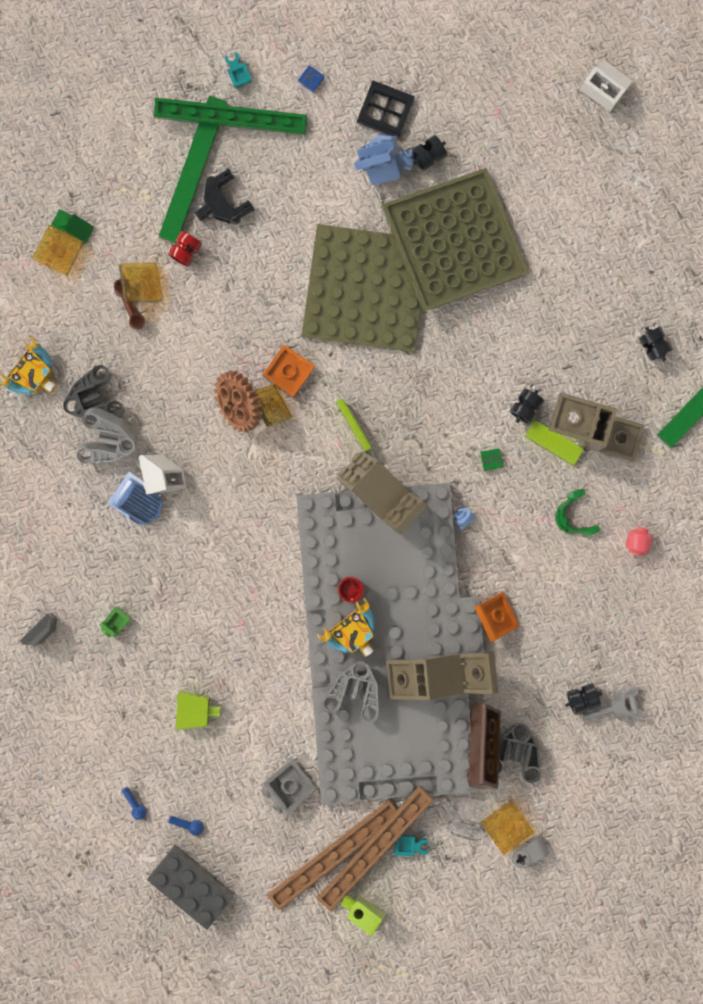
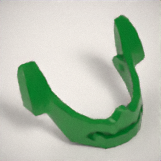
M578 489L567 494L568 499L557 508L555 520L560 530L568 534L583 533L585 537H588L600 531L599 525L573 528L568 524L569 519L565 517L567 506L584 495V489Z

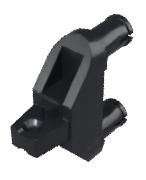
M229 168L215 177L210 176L207 178L204 202L201 204L202 207L195 212L199 221L209 217L210 219L215 218L228 224L237 225L240 223L241 218L255 211L249 200L235 209L231 208L220 191L221 186L235 179Z

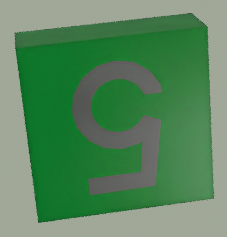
M499 448L480 452L483 471L503 467Z

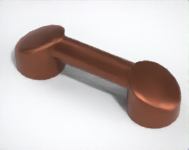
M118 279L114 283V292L122 298L130 316L129 326L132 329H141L144 326L145 319L141 314L136 313L128 296L129 283L125 279Z

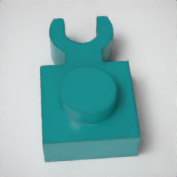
M234 52L236 59L230 61L228 56H225V61L231 67L227 72L234 88L237 89L252 83V79L245 62L239 64V54Z
M401 835L395 842L394 854L397 856H414V851H418L423 855L428 854L427 849L420 848L421 844H428V839L421 838L415 841V835Z

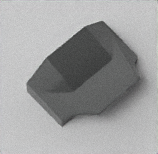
M47 613L20 642L23 645L35 646L36 644H42L56 630L57 618L52 613Z

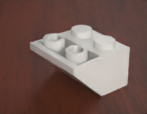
M603 59L586 78L580 90L611 112L633 81Z
M164 455L139 456L140 469L144 479L143 486L146 494L169 493L186 488L183 469Z

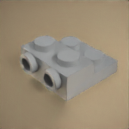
M293 759L289 760L260 784L262 787L261 793L267 799L270 797L274 802L272 805L274 810L278 814L282 813L283 815L289 814L316 790Z

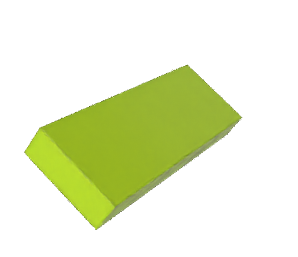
M340 399L336 402V405L364 452L370 451V443L344 399Z
M534 420L524 437L574 466L584 449L562 435L548 431V427Z

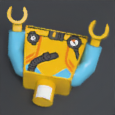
M29 335L33 342L27 344L24 341L28 350L7 377L0 374L3 377L0 386L5 385V388L17 394L30 395L33 392L40 393L42 389L52 393L56 389L57 384L50 379L54 374L49 353L40 344H36L35 338Z
M363 598L365 601L363 605H359L356 602L357 609L328 631L323 627L322 629L325 631V634L323 636L317 634L318 638L322 642H326L333 649L344 653L349 651L353 653L359 648L365 657L371 654L374 649L368 641L374 637L375 618L366 598Z

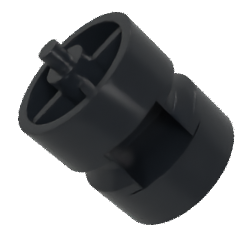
M436 135L431 136L425 140V145L419 144L411 150L415 158L413 164H418L423 171L432 167L434 161L439 162L447 157L444 147L446 142H441Z
M661 326L654 330L646 327L645 335L638 339L643 348L648 349L646 352L651 362L657 358L665 361L666 353L673 350L670 342L664 340L665 333Z
M526 388L522 390L518 397L519 403H514L509 410L517 418L516 423L523 421L531 424L536 415L534 411L539 410L545 402L537 394L538 390L535 389L534 392Z
M593 683L584 685L581 691L573 689L566 692L568 703L565 706H570L575 716L586 712V708L593 710L601 707L600 696L603 694L602 691L598 692Z

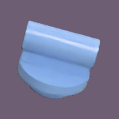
M404 149L398 153L400 167L409 172L415 160L412 152Z
M467 508L457 510L453 517L454 522L461 531L476 519Z

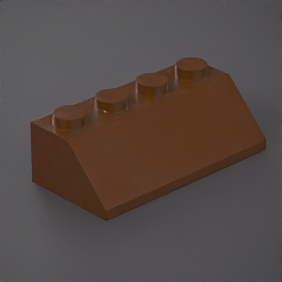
M487 704L472 707L470 714L471 733H469L468 737L470 752L468 753L469 772L467 773V782L469 787L475 789H498L501 711Z

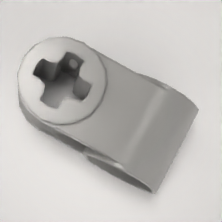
M537 835L513 848L510 852V860L516 867L526 868L532 863L548 856L549 852L540 835ZM519 854L522 855V856H521V857H522V860H521V861L518 860V855H519Z

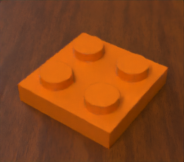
M283 345L262 374V377L294 398L314 370L315 365L286 345Z
M500 592L474 607L491 642L498 640L520 626L504 592Z

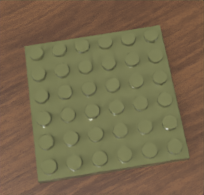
M487 168L384 203L381 206L423 313L529 273Z
M317 224L301 336L304 338L414 353L421 305L393 235Z

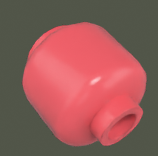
M637 527V530L629 531L625 543L629 553L643 556L650 552L653 536L648 534V529Z

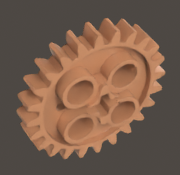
M230 370L221 374L216 379L217 383L214 384L217 388L214 390L217 394L214 399L218 401L216 406L221 409L219 413L224 414L223 420L227 419L228 425H233V429H238L239 432L243 431L245 433L256 428L259 425L258 421L262 419L259 415L263 413L259 409L262 406L258 402L260 397L255 394L257 389L252 388V382L248 383V377L243 378V373L238 374L237 371L232 372Z

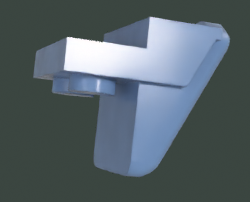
M379 134L367 145H363L357 150L359 159L354 163L356 171L360 169L367 171L372 185L392 181L401 176L397 136Z
M128 472L107 503L133 522L142 526V524H148L160 517L163 504L161 497L163 494H146L143 486L144 481L133 473Z

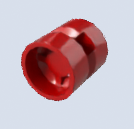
M181 231L176 239L177 244L172 245L168 255L178 263L189 267L194 259L193 254L198 253L202 243L190 234Z
M347 577L340 582L338 593L344 601L355 602L362 597L363 585L359 579Z

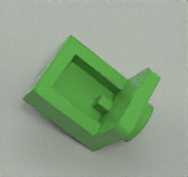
M116 606L99 626L102 627L101 631L106 636L117 637L132 618Z

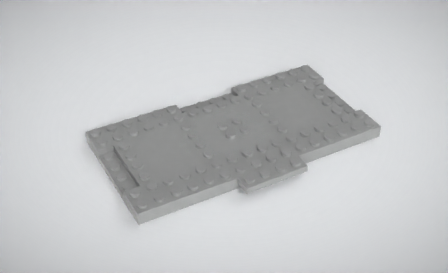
M450 483L405 487L409 492L422 499L428 506L401 535L384 523L352 491L297 495L321 805L410 796L419 785L428 793L437 795L476 792V789L469 787L467 782V773L469 772L468 753L470 752L468 737L469 733H471L468 693L434 700L390 699L386 660L422 659L451 653H484L481 620L474 608L480 604L479 596L460 598ZM355 577L361 581L363 594L358 601L346 602L340 597L338 586L344 578ZM363 598H366L375 618L374 637L368 641L374 649L371 654L365 657L359 648L353 653L350 651L344 653L333 649L326 642H322L318 638L317 634L320 636L325 634V631L322 629L323 627L328 631L357 609L356 602L359 605H363L365 603ZM358 661H364L369 665L378 684L379 717L372 723L364 721L361 716L367 682L363 684L360 699H352L348 697L353 678H349L339 710L332 713L326 711L323 706L324 698L338 675ZM358 665L355 671L357 675L363 676L366 674L367 668L364 665ZM329 698L326 704L328 708L334 709L337 707L338 702L335 698ZM367 708L364 715L366 718L372 719L375 717L376 712L373 708Z

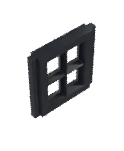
M373 80L356 123L386 135L397 136V139H399L415 96ZM375 93L388 97L385 107L372 103ZM392 99L405 104L402 113L388 109ZM370 106L383 110L380 120L367 116ZM387 112L400 117L397 126L383 122Z

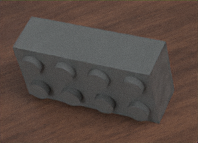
M175 844L147 878L148 882L206 930L222 913L234 895L233 892Z

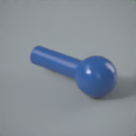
M128 786L123 788L121 792L132 807L133 818L136 820L144 819L147 815L146 807L138 804Z
M171 815L169 816L168 823L188 829L194 836L202 834L204 830V825L199 820L189 822Z

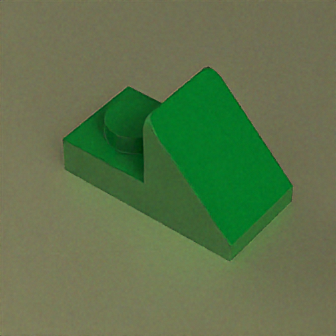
M61 209L58 210L51 224L52 228L84 244L87 243L94 229V226L77 215H71Z

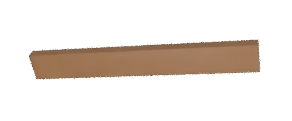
M419 785L320 892L316 899L328 910L332 911L434 801V797Z
M388 799L268 892L267 896L278 911L368 842L397 810L392 801Z

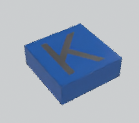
M309 65L298 79V82L314 93L323 81L324 75Z

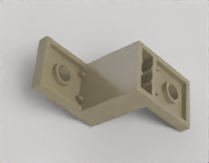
M560 392L548 431L580 440L578 444L580 447L635 462L645 425L616 417V408ZM570 412L578 414L579 419L577 422L569 421L568 415ZM618 433L625 435V442L623 444L616 441Z
M363 451L357 453L352 458V462L348 467L340 470L339 476L336 479L351 490L384 523L401 535L428 505L422 499L409 492L378 460Z
M451 653L422 659L386 660L390 699L434 700L464 693H498L494 653Z

